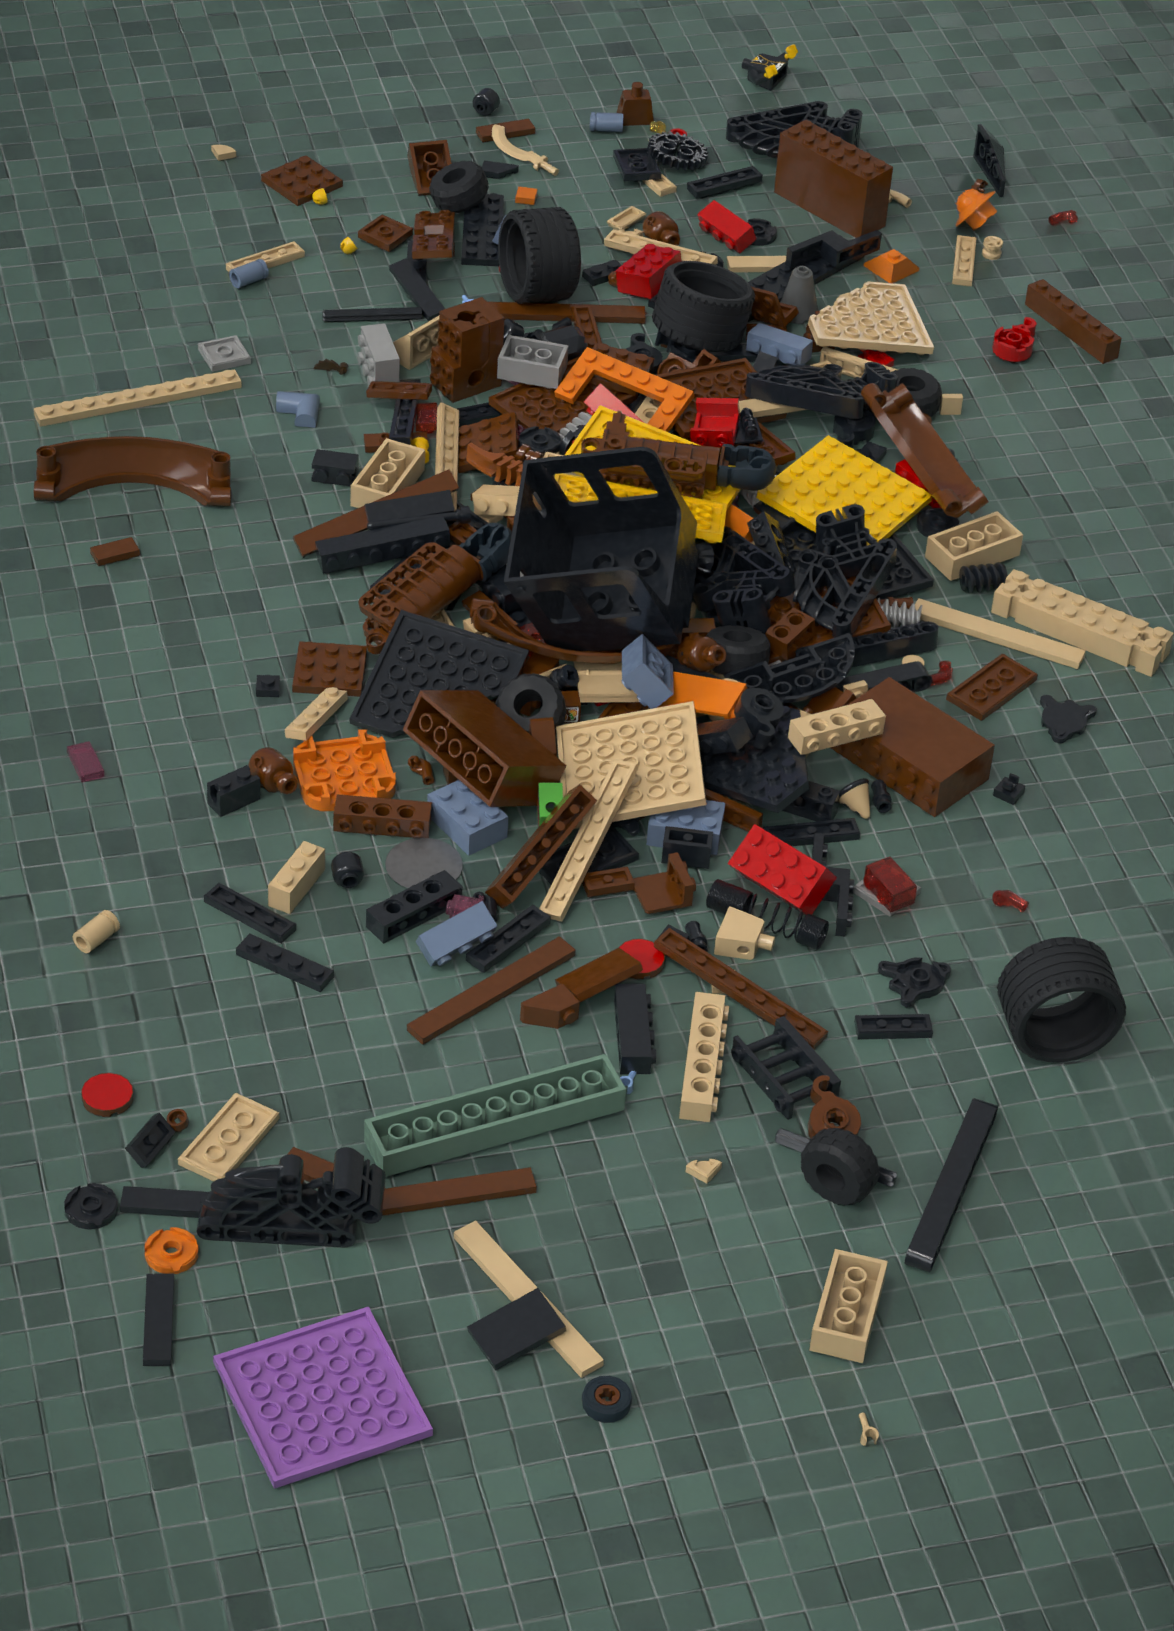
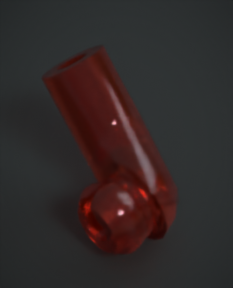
M1068 210L1051 215L1048 220L1051 225L1066 219L1072 224L1078 220V216L1074 210Z
M941 661L939 663L940 669L938 673L931 675L933 681L930 686L946 683L951 679L953 668H951L950 661Z
M997 890L992 895L993 903L1000 907L1014 906L1021 912H1024L1029 905L1028 901L1011 890Z

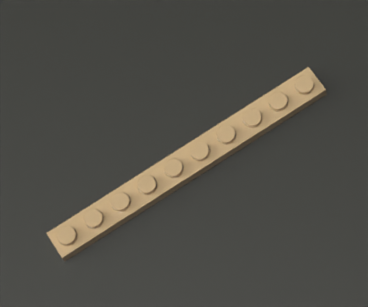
M235 369L225 370L223 372L171 382L167 381L151 386L146 385L140 388L126 389L120 392L105 393L94 397H84L83 399L43 405L34 408V416L39 426L42 427L242 388V384Z

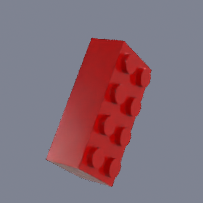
M756 824L753 825L727 863L737 873L798 911H803L805 915L813 914L837 878L825 866Z

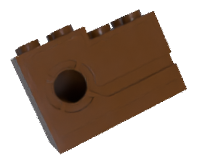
M483 297L441 310L438 321V346L431 349L430 381L432 385L436 386L452 403L500 387L502 379L497 378L498 357L503 348L504 317Z

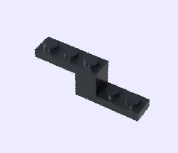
M831 230L788 247L785 264L792 268L821 256L836 268L880 250L882 233L875 230L846 241Z
M814 833L812 859L826 867L827 860H822V858L827 857L828 844L823 843V833ZM826 867L837 878L822 901L837 902L835 936L845 937L846 927H851L852 913H849L848 910L852 911L853 896H849V894H853L854 879H850L851 869Z

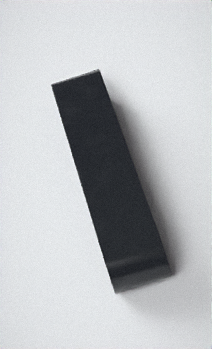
M914 661L847 676L835 687L843 692V685L864 680L868 684L869 691L890 677L915 693L930 687L933 679L921 662Z

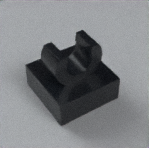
M1010 773L1009 778L1004 777L994 788L993 796L1014 805L1024 794L1025 785L1018 783L1019 776Z

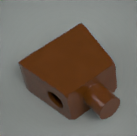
M633 82L632 90L622 91L617 113L623 114V126L654 125L649 90L643 89L641 82Z

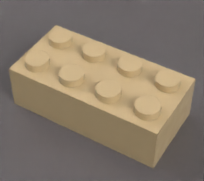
M386 438L351 484V506L360 508L366 503L374 502L415 484L425 470V449Z
M996 511L928 536L925 558L952 581L959 578L962 566L969 568L971 565L978 566L983 564L986 566L988 563L994 565L997 562H1003L1019 556L1023 534Z
M835 1249L812 1329L809 1351L863 1363L885 1281L888 1261Z

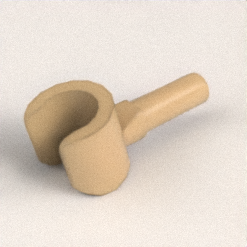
M860 1413L859 1418L863 1430L860 1443L866 1446L868 1436L873 1438L876 1445L879 1432L876 1428L869 1426L866 1414Z

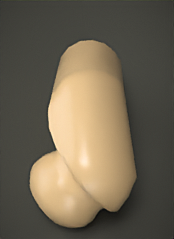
M890 189L889 203L895 200L906 208L911 205L912 200Z

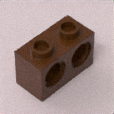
M796 608L791 609L774 626L769 627L765 635L770 641V651L788 660L796 653L798 648L803 647L815 636V619Z

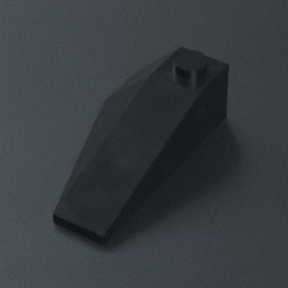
M978 124L973 158L998 196L1003 197L1006 183L1004 148L997 138L982 124Z

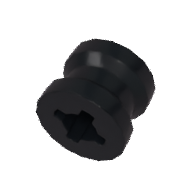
M565 665L562 668L553 670L550 674V679L561 691H564L578 684L579 675L572 665Z

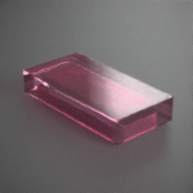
M89 741L67 746V754L81 782L104 777V770Z

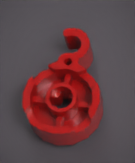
M1025 317L1024 324L1012 325V329H1004L1003 327L997 329L992 346L993 352L997 357L1011 362H1020L1031 357L1035 340L1036 321Z

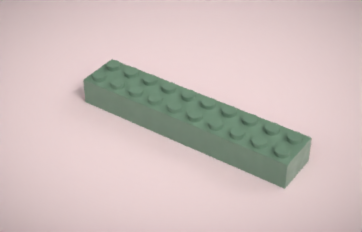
M602 1054L365 1119L364 1142L375 1164L385 1172L387 1177L623 1111L625 1108L626 1088L607 1055Z

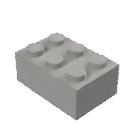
M385 323L361 326V335H358V345L361 347V352H358L357 356L359 364H362L363 375L367 376L368 387L372 381L399 382L400 358Z
M508 335L498 357L497 378L557 389L567 368L568 345Z

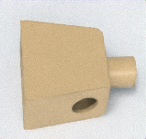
M729 906L716 935L714 954L752 960L758 948L772 951L775 937L763 934L765 924L763 919Z

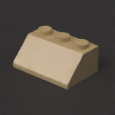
M439 316L393 342L400 358V365L410 370L431 357L432 347L438 346Z

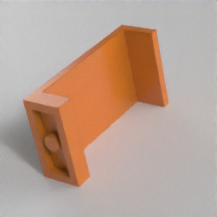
M673 672L674 694L658 707L694 701L696 713L724 717V719L736 718L734 709L742 692L747 689L746 683Z

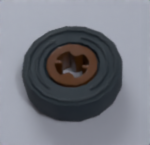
M610 1375L596 1377L590 1380L582 1393L583 1409L588 1416L596 1421L603 1423L616 1422L623 1419L629 1413L632 1405L631 1390L620 1378ZM603 1397H609L608 1400L611 1399V1401H605V1398L603 1399Z

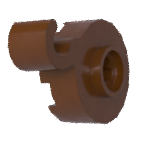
M827 1075L817 1077L813 1082L810 1093L812 1101L816 1104L812 1108L807 1125L810 1138L812 1139L819 1131L830 1128H841L842 1130L851 1131L858 1136L861 1117L857 1108L848 1100L835 1096L831 1091H821L827 1090L830 1077Z

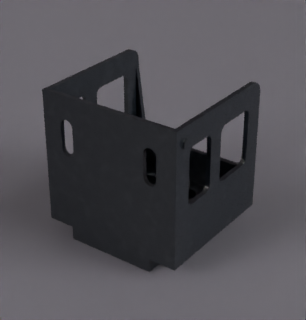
M633 447L524 460L504 583L544 642L548 645L574 651L618 650L626 648L641 634L654 646L681 644L683 628H689L699 554L694 545L697 521L657 453L650 448ZM639 465L644 469L658 493L617 497L599 470ZM571 472L582 473L598 497V500L577 503L569 501L553 475ZM533 495L542 508V515L533 502Z

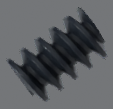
M1000 562L994 565L988 563L986 566L983 564L978 566L971 565L969 568L962 566L959 572L960 587L963 591L967 587L969 593H973L974 586L977 592L982 591L983 585L986 591H990V585L996 590L999 584H1005L1008 576L1006 567Z

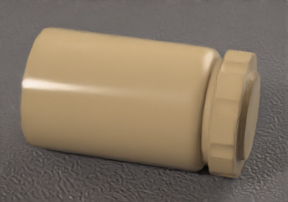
M103 910L73 934V941L80 951L90 953L112 936L113 933L117 932L120 929V923L112 912Z

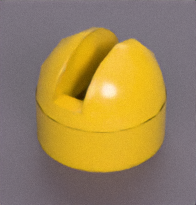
M324 188L318 189L313 193L312 198L315 204L323 205L328 203Z
M346 237L340 245L341 250L345 254H351L358 249L349 237Z

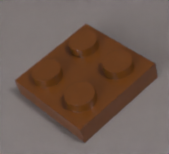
M383 214L358 231V238L388 252L413 235L412 227Z

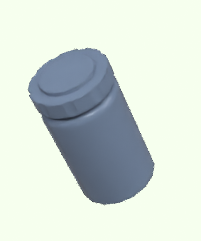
M591 112L590 131L622 132L623 114L601 112L595 114V112Z
M258 259L231 269L229 277L233 286L238 289L267 278L269 270L264 260Z

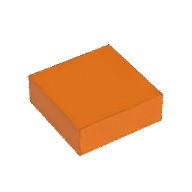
M518 186L515 203L534 205L537 189Z

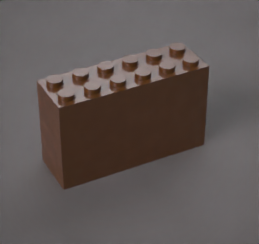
M804 120L780 133L774 193L857 238L886 226L893 167L885 163V161L833 135L826 129L813 124L811 121Z
M888 677L847 704L850 705L873 699L886 715L883 734L830 747L878 780H883L888 787L922 810L936 817L989 780L995 745L894 679Z
M420 690L403 728L406 734L489 807L537 806L538 784L559 783L567 766L479 690Z

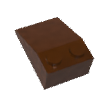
M447 140L409 143L407 156L418 196L431 195L429 187L432 178L443 167L451 164Z

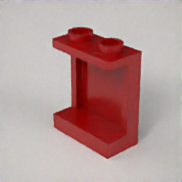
M697 398L694 428L690 430L691 442L701 446L722 447L723 444L734 446L740 418L739 398Z

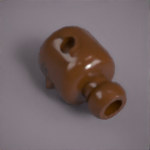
M656 211L645 218L642 228L647 238L676 246L679 245L678 225L668 214Z
M699 632L689 634L677 647L676 654L679 663L700 672L709 673L726 659L725 649L718 645L711 637L700 636Z
M265 747L259 749L251 756L248 766L250 767L251 775H257L260 778V788L273 793L279 791L282 794H291L296 790L298 780L293 774L292 763L274 748Z

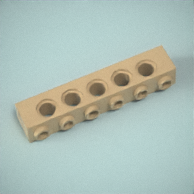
M695 992L679 1119L710 1122L711 1112L717 1111L718 1097H713V1093L719 1094L720 1078L715 1077L716 1075H721L723 1060H718V1057H723L725 1042L720 1041V1038L725 1039L727 1024L722 1023V1020H728L729 1006L724 1005L725 995Z

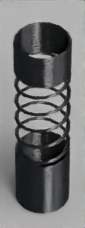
M717 879L708 892L706 906L725 915L729 906L751 914V910L757 900V894L753 895V892ZM769 898L765 899L761 909L760 916L758 918L762 919V916L767 908ZM780 902L777 903L772 920L764 929L771 925V930L774 934L783 929L785 938H789L794 934L797 943L818 950L827 936L829 922L807 914L802 920L803 911H801L794 930L789 936H786L785 925L792 911V907H789L783 925L775 932L773 930L774 919L780 908Z

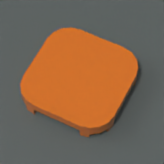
M358 730V737L314 742L311 736L307 741L304 740L303 743L293 748V768L302 799L312 809L334 811L337 794L392 799L395 794L396 773L392 771L386 752V741L382 736L377 738L376 736L369 735L367 730Z

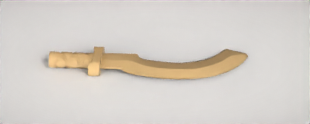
M497 124L493 125V140L503 152L516 159L530 161L534 164L533 168L537 171L541 167L554 176L559 173V169L547 163L548 157L545 155L539 156L533 151H524L514 146L505 136V127Z

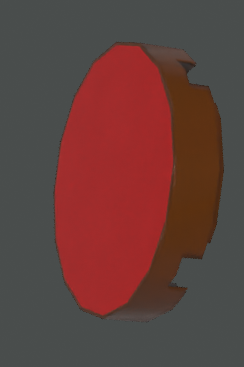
M632 939L618 947L641 962L643 970L630 978L637 980L648 976L652 978L657 976L664 967V953L656 949L652 941Z
M101 1073L91 1077L84 1083L81 1089L82 1102L86 1110L94 1115L109 1117L116 1112L118 1115L125 1112L131 1106L133 1087L129 1080L122 1075Z

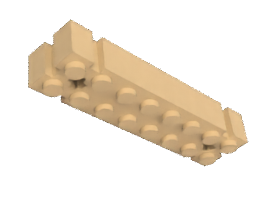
M1013 569L1007 576L1005 584L1001 583L994 592L992 613L1006 619L1009 616L1014 617L1016 623L1125 667L1129 664L1135 666V671L1152 677L1159 668V663L1163 662L1170 653L1173 632L1162 627L1153 629L1149 627L1148 622L1142 619L1135 618L1122 611L1115 610L1102 603L1045 582L1042 579L1031 580L1029 575L1022 571Z

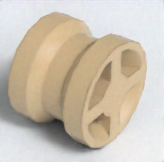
M996 236L986 237L983 242L985 246L982 249L983 257L989 260L999 259L1001 257L1000 249L1003 247V240Z

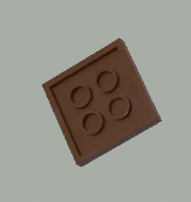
M307 155L261 174V181L296 206L313 200L312 195L318 189L324 188L327 194L343 187L342 179Z
M595 343L592 348L648 373L654 365V358L648 357L645 354H637L626 349L610 347L604 343ZM594 375L589 384L597 386L601 383L605 388L636 396L637 394L636 391L598 375Z
M515 412L505 413L495 418L484 419L459 428L458 473L476 469L466 461L469 443H473L488 452L505 453L508 457L510 455L515 457L519 450L518 418Z
M299 641L292 692L321 694L326 688L334 687L338 690L347 691V696L360 697L364 679L367 646Z

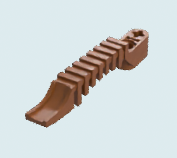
M473 443L468 444L466 457L468 463L490 477L495 476L494 481L496 482L506 478L505 484L511 485L516 482L515 486H520L523 469L522 461H516L515 457L511 455L508 457L505 453H492L481 449Z

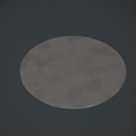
M414 838L399 843L388 853L385 864L389 876L406 888H410L412 885H416L443 870H446L456 880L461 874L463 867L461 856L456 849L443 841L433 838Z

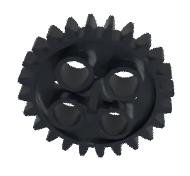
M662 131V134L656 133V135H652L647 146L648 154H651V158H657L656 162H663L662 165L668 164L669 168L674 166L677 170L683 168L685 171H687V168L694 170V168L699 169L700 166L704 167L709 153L704 144L699 143V140H693V137L688 138L686 134L680 135L678 132L673 134L671 131H669V134ZM679 145H681L680 148H679L678 155H677V157H675L676 152H677V148H678Z

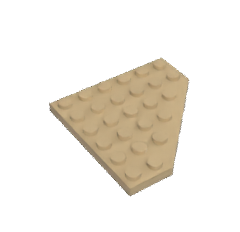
M868 281L864 283L861 289L856 288L849 292L848 297L843 296L836 300L833 306L828 305L821 309L818 315L813 314L809 317L808 326L816 345L821 347L834 346L842 349L858 348L860 350L871 349L880 352H909L919 355L933 354L934 350L933 343L905 284Z

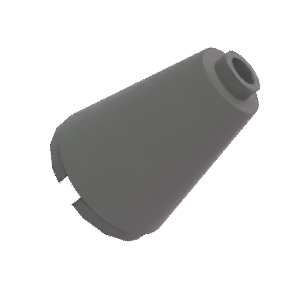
M799 266L792 271L780 302L798 308L799 314L790 323L803 324L804 321L809 320V317L815 314V311H818L813 273L806 266Z

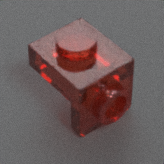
M418 403L416 405V431L427 432L428 434L437 430V403Z

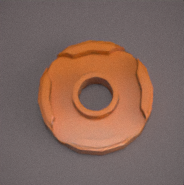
M170 1227V1230H158L149 1236L145 1243V1260L149 1267L159 1273L179 1274L185 1272L198 1259V1244L195 1236L181 1228ZM168 1248H176L178 1251L174 1253H168L165 1250Z

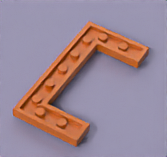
M588 347L554 391L555 397L574 404L592 377L598 375L662 402L647 424L668 433L694 398V391Z

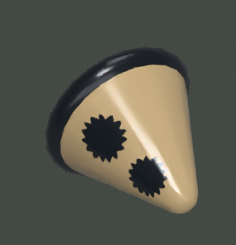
M868 779L856 780L840 790L839 803L864 819L870 817Z

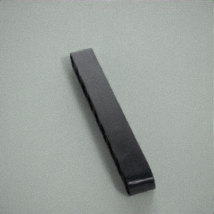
M976 1098L972 1099L905 1257V1265L929 1273L932 1271L994 1124L998 1105Z

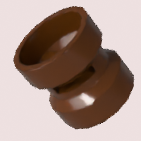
M523 444L517 451L515 460H520L524 463V460L543 458L544 455L539 451H533L531 446Z

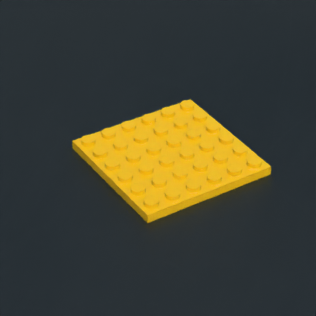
M829 435L777 475L769 486L758 490L756 496L757 499L786 516L795 518L798 523L815 533L816 517L819 514L832 510L836 518L835 509H839L842 514V507L853 504L860 505L865 510V528L869 529V534L877 540V543L882 539L889 538L932 500L931 494L923 488L916 486Z

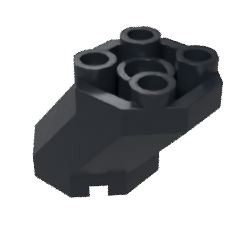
M574 325L542 333L535 331L532 334L529 332L523 336V338L568 345V361L581 356L587 348L583 333L579 327Z

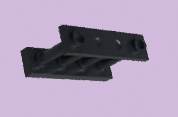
M785 1016L776 1019L772 1035L746 1045L738 1035L733 1037L731 1055L734 1061L744 1068L774 1103L776 1110L781 1112L787 1120L792 1118L794 1103L810 1097L812 1085L788 1094L782 1087L785 1084L804 1076L809 1077L814 1082L817 1077L827 1075L830 1077L828 1088L821 1091H831L835 1096L839 1097L841 1080ZM775 1044L781 1045L785 1049L784 1052L760 1061L754 1054ZM789 1060L795 1061L799 1068L775 1078L768 1071V1069Z

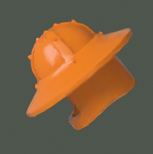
M974 189L965 190L957 199L956 206L959 218L955 226L957 227L965 220L973 231L981 227L991 216L997 213L996 208L988 200L996 192L992 191L984 194Z

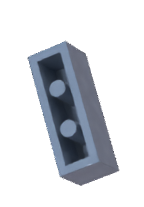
M758 323L748 332L747 351L756 354L761 351L775 356L783 363L789 365H804L811 359L813 340L762 323Z
M483 901L419 935L416 943L430 967L435 964L442 966L452 959L451 956L457 952L460 955L473 948V943L479 940L483 943L494 936L493 932L497 928V924Z

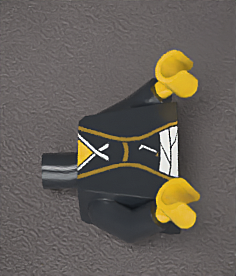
M788 46L785 49L787 53L784 52L778 57L762 53L753 60L744 58L742 69L748 70V81L771 91L787 76L788 60L793 59L798 53L796 46Z

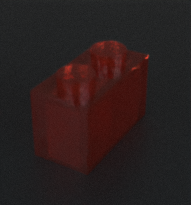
M890 856L866 865L863 878L864 885L890 913L915 903L917 885Z

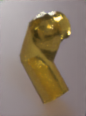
M651 121L650 131H656V133L662 134V131L666 133V125L662 121Z

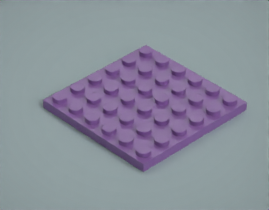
M369 1307L213 1356L214 1365L274 1489L433 1436V1428Z

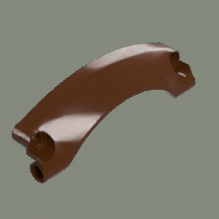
M870 383L862 389L861 395L947 516L959 518L967 511L972 515L989 503L980 488L974 485L939 437L903 383L889 393L886 390L882 392L875 383Z
M138 436L81 439L42 446L36 451L37 481H34V500L63 501L79 492L98 486L116 483H146L179 491L205 506H231L230 455L226 452L181 441Z
M472 598L470 608L471 624L473 623L474 628L479 632H487L514 646L555 659L580 663L622 662L623 649L596 652L574 651L545 644L516 627L505 616L496 602ZM675 644L655 647L664 656L671 654Z

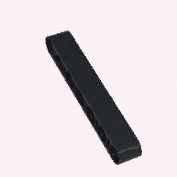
M927 621L892 628L885 633L877 632L852 637L855 647L852 667L935 650L937 648L939 627L936 623ZM808 646L798 648L795 658L808 654Z

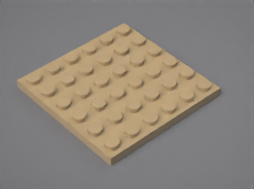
M694 701L556 726L558 757L567 765L560 779V782L563 783V798L571 789L579 784L595 798L614 759H619L637 764L638 771L612 822L707 805ZM586 815L582 818V820L577 824V826L574 829L581 827Z

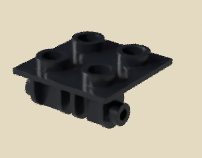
M743 408L740 412L734 445L743 443L753 444L763 441L757 418L753 417L751 409Z

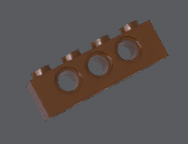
M337 794L333 813V831L429 838L432 802Z

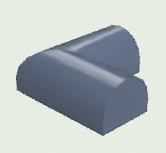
M277 392L276 412L296 414L295 426L316 428L320 406L319 395Z

